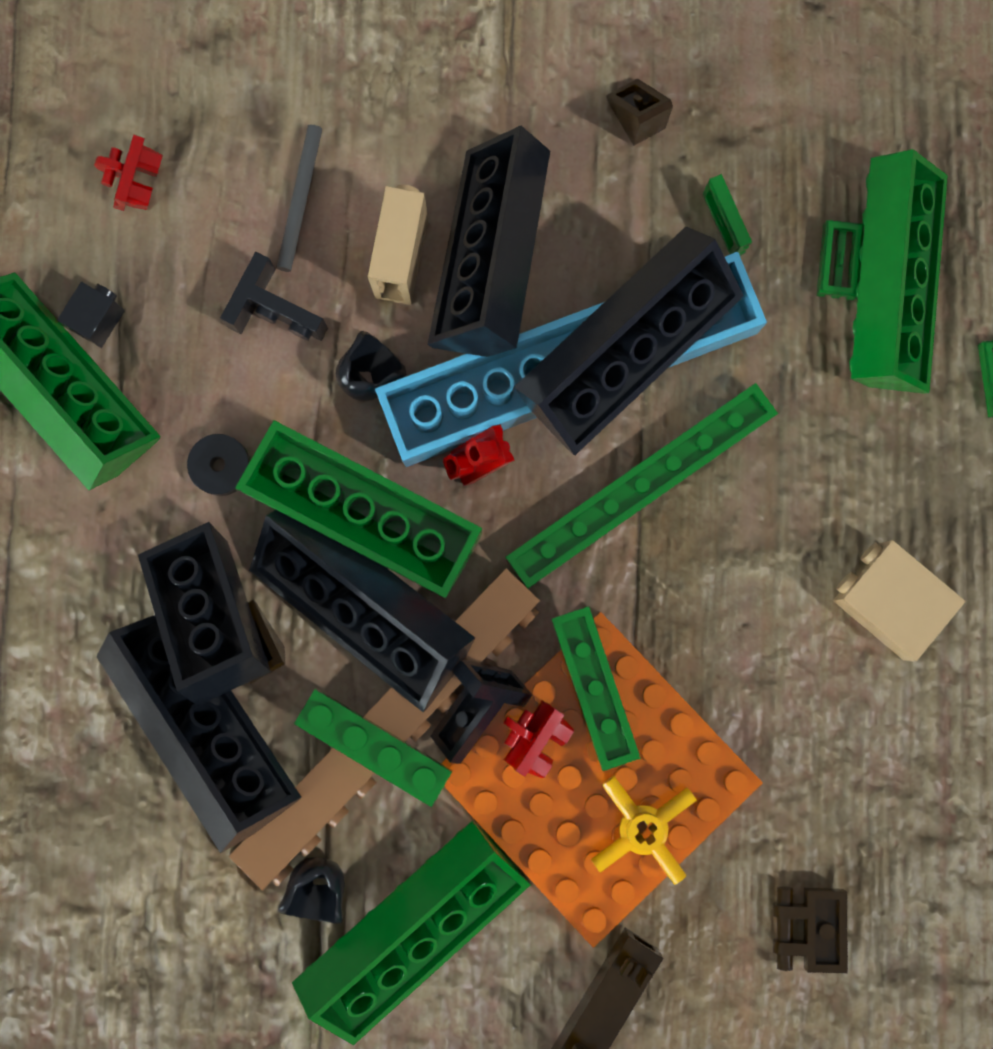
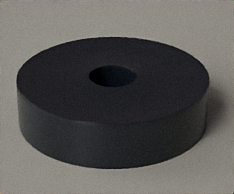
M212 434L200 439L192 447L187 459V470L190 479L199 489L214 496H226L238 491L235 487L251 460L248 451L239 441L228 435ZM218 459H224V469L216 472L213 467L214 462Z

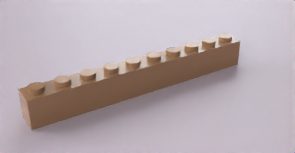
M507 568L455 621L475 637L465 660L481 663L491 652L498 657L513 641L508 634L518 624L524 629L540 613L535 608L540 600ZM453 675L424 712L420 711L391 687L363 717L403 741L410 737L416 742L432 726L426 719L436 709L443 714L455 702L458 696L453 691L461 682ZM332 748L295 787L302 798L255 834L245 839L228 857L262 891L271 881L278 886L294 869L289 862L299 852L306 857L322 840L316 834L327 823L334 828L349 812L344 805L354 795L361 800L377 783L372 778L375 773Z

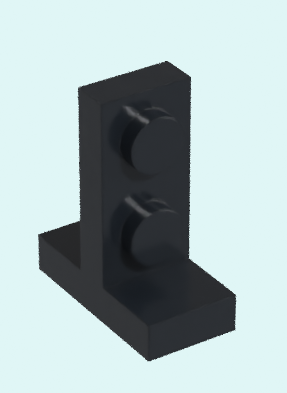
M255 251L220 317L222 322L229 329L242 334L256 309L255 314L272 324H275L278 319L290 325L288 330L304 340L309 341L312 336L322 341L328 330L323 318L265 290L276 269L268 257Z
M460 659L452 670L454 675L464 685V689L430 735L450 763H462L504 703L525 707L533 696L512 670Z

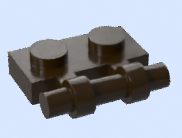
M777 887V902L773 903V916L777 917V938L773 939V953L777 954V969L792 971L793 956H804V969L808 973H848L847 891L839 888H804V904L793 903V888ZM793 919H804V940L793 939Z

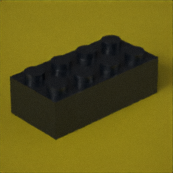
M210 522L138 554L177 692L199 706L271 672L228 541Z

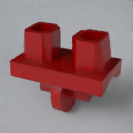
M134 134L125 164L120 162L122 151L115 147L111 148L109 157L97 156L94 166L104 173L101 180L102 185L112 187L115 177L120 178L113 208L121 211L125 210L126 205L132 208L147 210L153 188L133 181L137 170L157 177L163 157L162 154L143 146L145 138Z
M500 424L488 428L451 450V454L443 458V464L450 480L461 478L463 486L477 482L515 460L509 451V443L503 441V429Z
M542 700L534 713L525 709L518 721L509 716L504 720L503 723L512 729L504 742L511 747L504 761L524 777L529 773L545 778L552 767L553 759L541 751L549 739L560 746L567 744L574 733V729L563 719L564 714Z

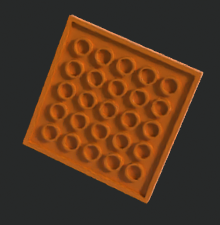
M599 612L593 619L641 759L605 771L601 770L562 650L560 649L524 683L526 688L533 694L525 707L504 703L461 764L450 763L447 758L441 762V764L453 770L444 787L593 948L667 877L652 854L640 855L630 850L601 873L591 861L594 856L621 837L620 822L624 815L602 786L607 779L615 776L636 806L648 805L659 809L688 787L697 801L667 823L668 837L664 844L678 864L683 862L763 784L602 612ZM543 700L564 714L563 719L574 729V733L567 744L560 746L551 739L548 740L541 752L552 758L553 763L545 778L529 773L524 777L504 761L511 749L504 742L512 729L503 722L507 716L518 721L525 709L534 713ZM644 821L638 823L639 833L635 837L637 838L640 834L644 839L651 835L649 826L653 823L651 822L648 826Z

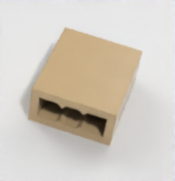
M397 185L396 188L385 187L368 273V279L375 299L412 305L429 221L425 194L419 192L413 186Z
M890 540L880 544L875 542L862 555L860 560L864 564L855 574L852 571L849 572L836 587L839 593L833 601L902 660L917 661L966 601L895 541Z

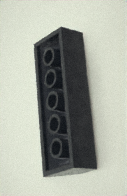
M522 125L466 151L427 344L434 349L490 357L517 348L551 152Z
M687 226L684 227L514 386L531 412L573 455L581 451L744 297L716 239Z
M277 510L266 515L249 571L420 711L424 712L428 709L453 677L454 673L452 670L459 660H465L475 637L388 568Z
M155 615L108 633L96 657L220 853L255 834L302 798L232 691L226 692L199 706L177 692Z

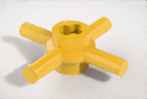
M615 776L607 779L602 786L624 816L620 822L621 837L591 859L595 867L601 873L631 850L640 855L652 854L674 885L681 882L687 875L664 845L668 837L667 823L696 802L695 796L687 787L659 809L648 805L636 806ZM644 821L648 826L652 822L653 824L649 826V831L651 832L649 837L644 839L641 834L637 838L635 837L639 833L638 823Z

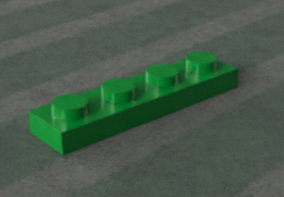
M588 606L552 618L551 621L601 770L605 771L641 759L590 607Z
M317 688L314 689L294 722L296 726L430 807L433 806L453 771Z

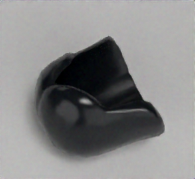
M365 331L358 333L354 343L339 360L335 372L336 380L342 390L348 396L359 401H370L377 398L375 388L404 378L407 375L405 366L397 356L381 343L378 338ZM359 372H370L373 383L368 382Z
M309 857L300 861L291 872L284 897L277 909L278 912L287 916L335 924L341 923L343 920L342 901L345 887L344 874L341 867L332 860L319 857ZM316 878L327 880L328 884L315 885L313 880Z

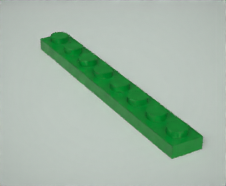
M757 383L753 384L505 557L525 587L527 589L768 422L778 412Z

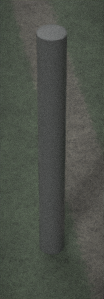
M308 125L279 253L276 268L285 272H291L317 157L322 128L317 125Z

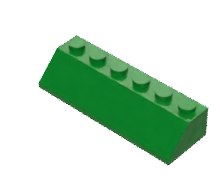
M914 149L873 157L870 160V171L866 177L867 204L863 212L864 237L863 245L859 251L861 262L860 281L856 286L858 303L856 318L853 322L854 348L853 355L849 361L851 379L869 388L923 394L930 393L948 175Z
M15 272L1 276L0 390L90 491L118 477L156 444L161 436L63 325L57 321L55 316Z
M275 420L270 425L235 487L240 492L445 599L463 571L482 535V528Z
M471 821L292 982L308 1019L348 1043L355 1045L531 884L494 840L475 822Z

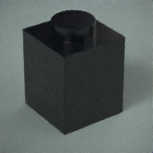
M80 282L57 321L72 332L102 348L125 310L115 302L117 295L106 287L97 283L95 288H92Z

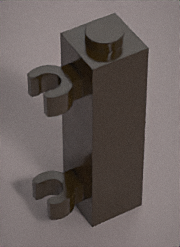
M625 927L551 1049H609L664 959L659 949Z

